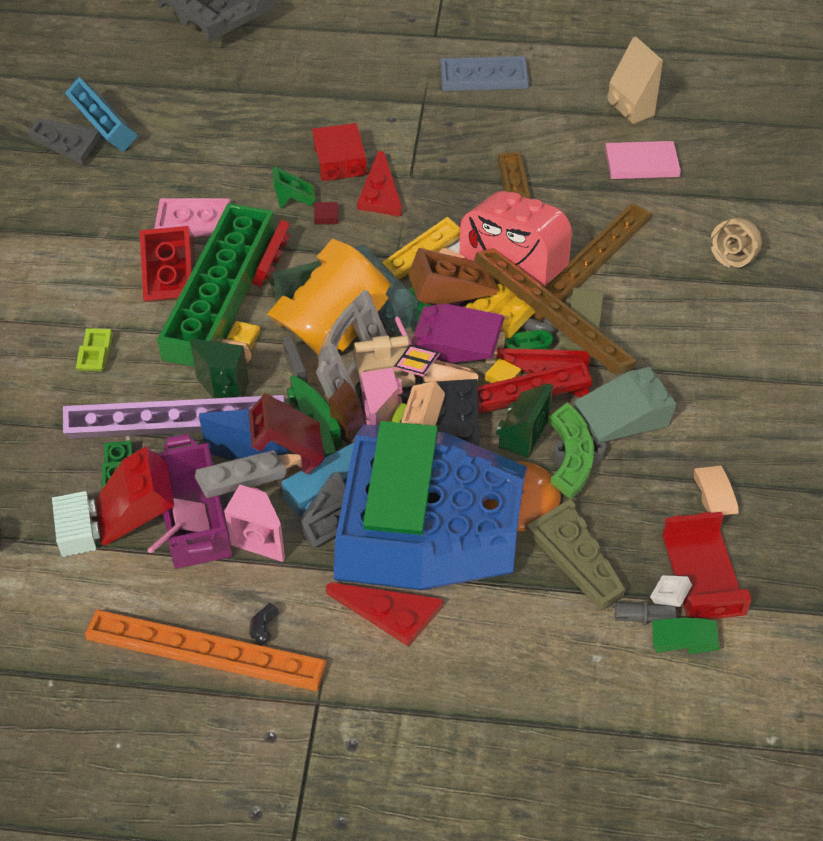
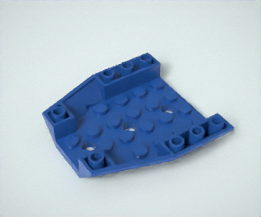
M362 425L355 435L336 532L334 580L412 590H426L513 573L522 494H524L527 471L526 466L448 433L438 432L429 493H437L441 498L436 503H427L423 535L364 530L363 522L368 498L367 491L370 486L379 426ZM488 499H494L499 503L498 507L493 510L484 508L482 504Z

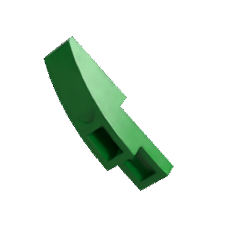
M290 376L291 388H287L289 403H295L294 409L320 423L324 458L336 452V447L341 446V433L338 422L330 417V407L315 389L297 376Z

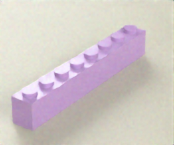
M284 395L272 396L286 404ZM262 396L63 406V434L70 439L202 432L199 413L251 409Z

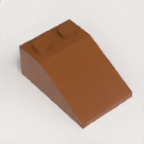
M418 248L408 272L417 300L425 304H449L496 295L498 292L493 276L485 272L475 261Z

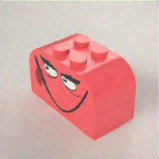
M499 191L489 196L463 217L460 226L459 254L465 256V259L474 261L476 252L495 248L540 285L546 286L569 265L572 229L569 220L558 208L544 204L537 199L522 197L515 192Z

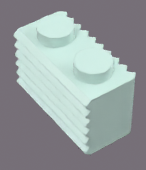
M87 491L52 497L56 541L61 556L66 557L72 554H83L90 550L95 551V539L100 538L98 522H93L92 517L97 516L95 500H89Z

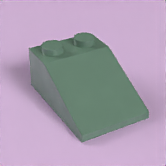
M646 367L620 375L574 401L573 406L585 420L587 427L597 441L606 442L669 426L676 402L651 367Z

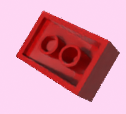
M189 226L139 230L143 301L178 299L195 267L194 236Z
M146 446L122 460L96 497L101 544L108 545L175 506L167 462Z

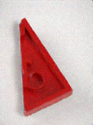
M378 151L357 201V209L401 217L402 206L385 153Z
M497 348V359L500 358L528 374L580 361H585L589 371V354L587 351ZM589 387L568 393L581 398L589 393Z
M332 582L325 587L327 595L408 647L443 608V600L440 598Z

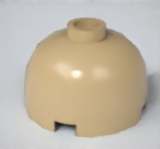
M745 218L727 219L717 225L711 234V238H713L712 253L720 263L727 267H730V265L737 268L743 267L753 261L761 250L762 239L760 231L754 223Z

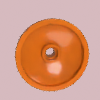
M515 461L527 467L517 530L526 531L528 524L560 505L561 492L550 483L553 475L546 469L534 463ZM488 499L482 505L488 510H493L498 507L499 503L494 499Z

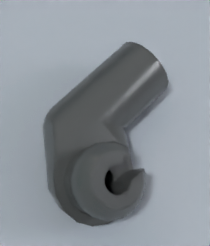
M529 318L520 327L527 331L545 330L549 333H553L556 330L546 318L544 322Z

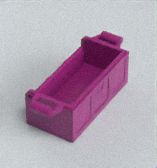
M189 433L167 437L163 452L156 454L167 462L173 498L204 503L210 527L209 530L200 532L179 529L169 538L168 543L174 569L232 557L220 495L206 498L195 478L197 469L213 466L209 444L197 445L189 437ZM189 444H191L190 446H185V447H180V448H175V449H170V450H169V448H174V447H179V446H184V445H189ZM172 508L164 512L167 532L175 526Z

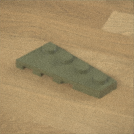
M570 498L528 524L526 533L602 611L622 598L625 588L609 561L604 559L600 552L599 544L596 539L591 537L587 530L586 522L582 516L578 515L575 510L576 505Z

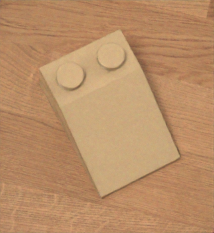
M637 37L632 38L609 83L607 95L610 104L617 108L633 124L655 115L663 60Z

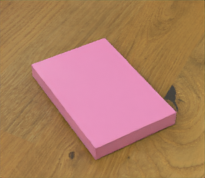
M674 141L605 144V153L611 179L680 177L681 170Z
M161 198L154 229L189 226L194 237H210L227 203H231L230 199Z

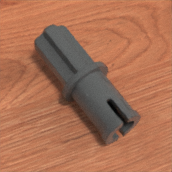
M643 601V603L616 602L615 621L642 622V625H646L647 621L652 622L653 620L676 618V608L673 606L647 605V601Z

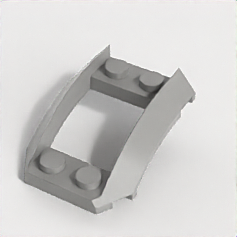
M363 290L328 330L320 349L316 371L328 399L346 381L353 388L361 407L363 406L360 401L362 394L355 360L346 370L338 353L337 346L351 323L360 342L370 341L372 337L387 335L368 290Z

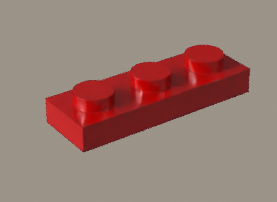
M281 219L252 281L253 285L261 288L265 279L270 280L275 269L272 263H278L283 252L279 248L280 246L285 248L291 235L286 233L290 223Z

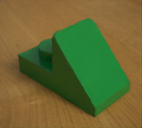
M274 166L272 169L273 185L280 208H283L291 197L309 206L316 201L314 184Z

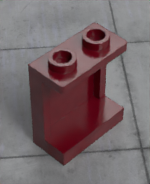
M264 393L249 410L251 447L262 451L272 440L300 455L302 472L308 475L315 467L320 466L324 459L320 423Z

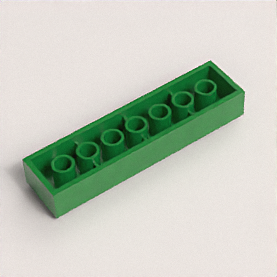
M227 203L157 338L161 361L195 367L190 344L191 339L221 343L222 339L226 338L276 231L274 211Z

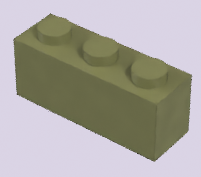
M573 288L572 298H567L566 305L599 330L604 291ZM561 334L559 349L585 351L578 344L572 342L567 335ZM589 355V364H594L595 358Z

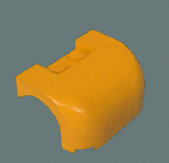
M331 239L316 258L322 265L311 273L310 279L304 286L296 290L294 297L290 299L283 295L267 313L280 328L284 326L292 331L318 355L320 354L323 340L332 324L363 290H368L378 312L387 301L386 292L392 286L363 254L352 246L335 239ZM352 323L342 335L337 350L340 349L343 352L356 338L357 333Z

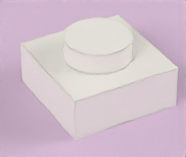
M662 575L650 597L654 605L681 607L692 584L688 576Z

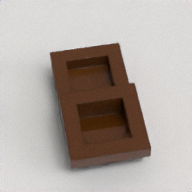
M345 381L329 398L330 417L339 421L341 439L350 443L362 425L365 424L359 400L351 385Z

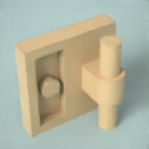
M388 335L372 337L370 341L354 343L353 356L360 385L361 372L393 368L395 378H400L402 388L415 386L414 374L394 369V365L407 349V335L391 338Z

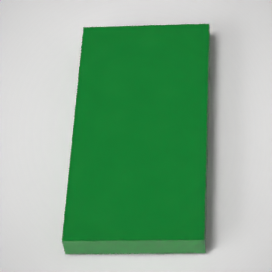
M380 421L363 522L364 530L423 535L438 426Z

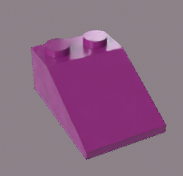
M450 304L425 306L422 309L411 343L417 347L439 352L440 354L436 360L448 363L493 358L504 322V316L502 314Z

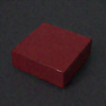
M314 202V225L338 224V202Z

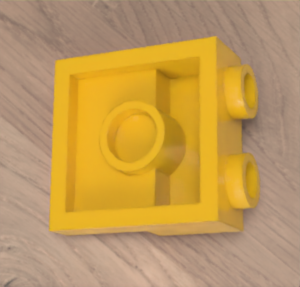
M496 284L498 288L496 295L480 297L474 303H468L466 308L502 314L504 322L501 332H504L505 338L510 339L535 311L526 302L517 298L507 287Z

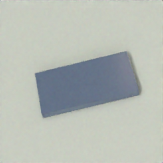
M525 56L440 59L442 91L529 89Z

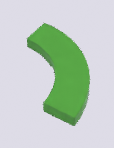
M567 402L548 417V423L558 432L565 447L564 461L559 470L551 477L550 483L569 499H572L579 493L589 478L594 458V444L585 420Z

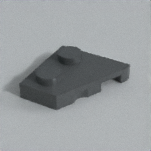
M334 472L329 476L298 521L309 546L312 548L336 536L346 487L339 472Z

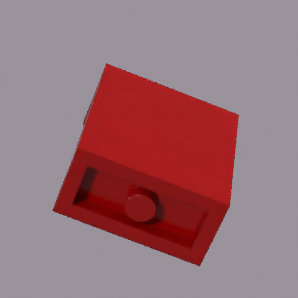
M357 123L312 129L314 152L317 153L322 181L365 176L367 174L366 156Z

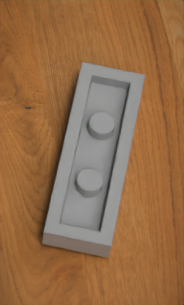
M272 450L197 469L195 478L206 498L236 491L239 485L252 487L285 477L286 469L276 452Z

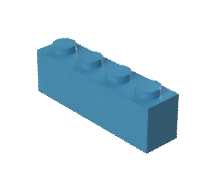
M81 77L65 92L104 138L122 152L138 137L135 131L101 94Z
M354 443L324 458L320 466L315 467L308 475L300 471L281 481L283 499L299 519L332 473L339 472L346 486Z

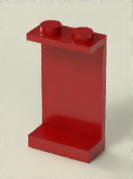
M703 512L696 515H675L665 518L662 538L674 576H688L692 584L682 603L687 618L712 620L745 616L751 603L749 590H740L720 531L723 520L722 512Z

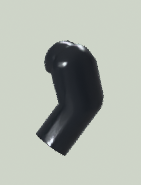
M268 603L250 620L249 635L259 645L264 644L271 638V633L266 629L267 624L279 614L278 609L272 603Z

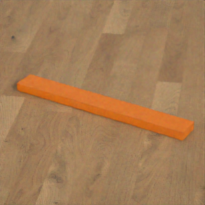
M97 609L85 632L86 640L317 692L327 666L325 659Z

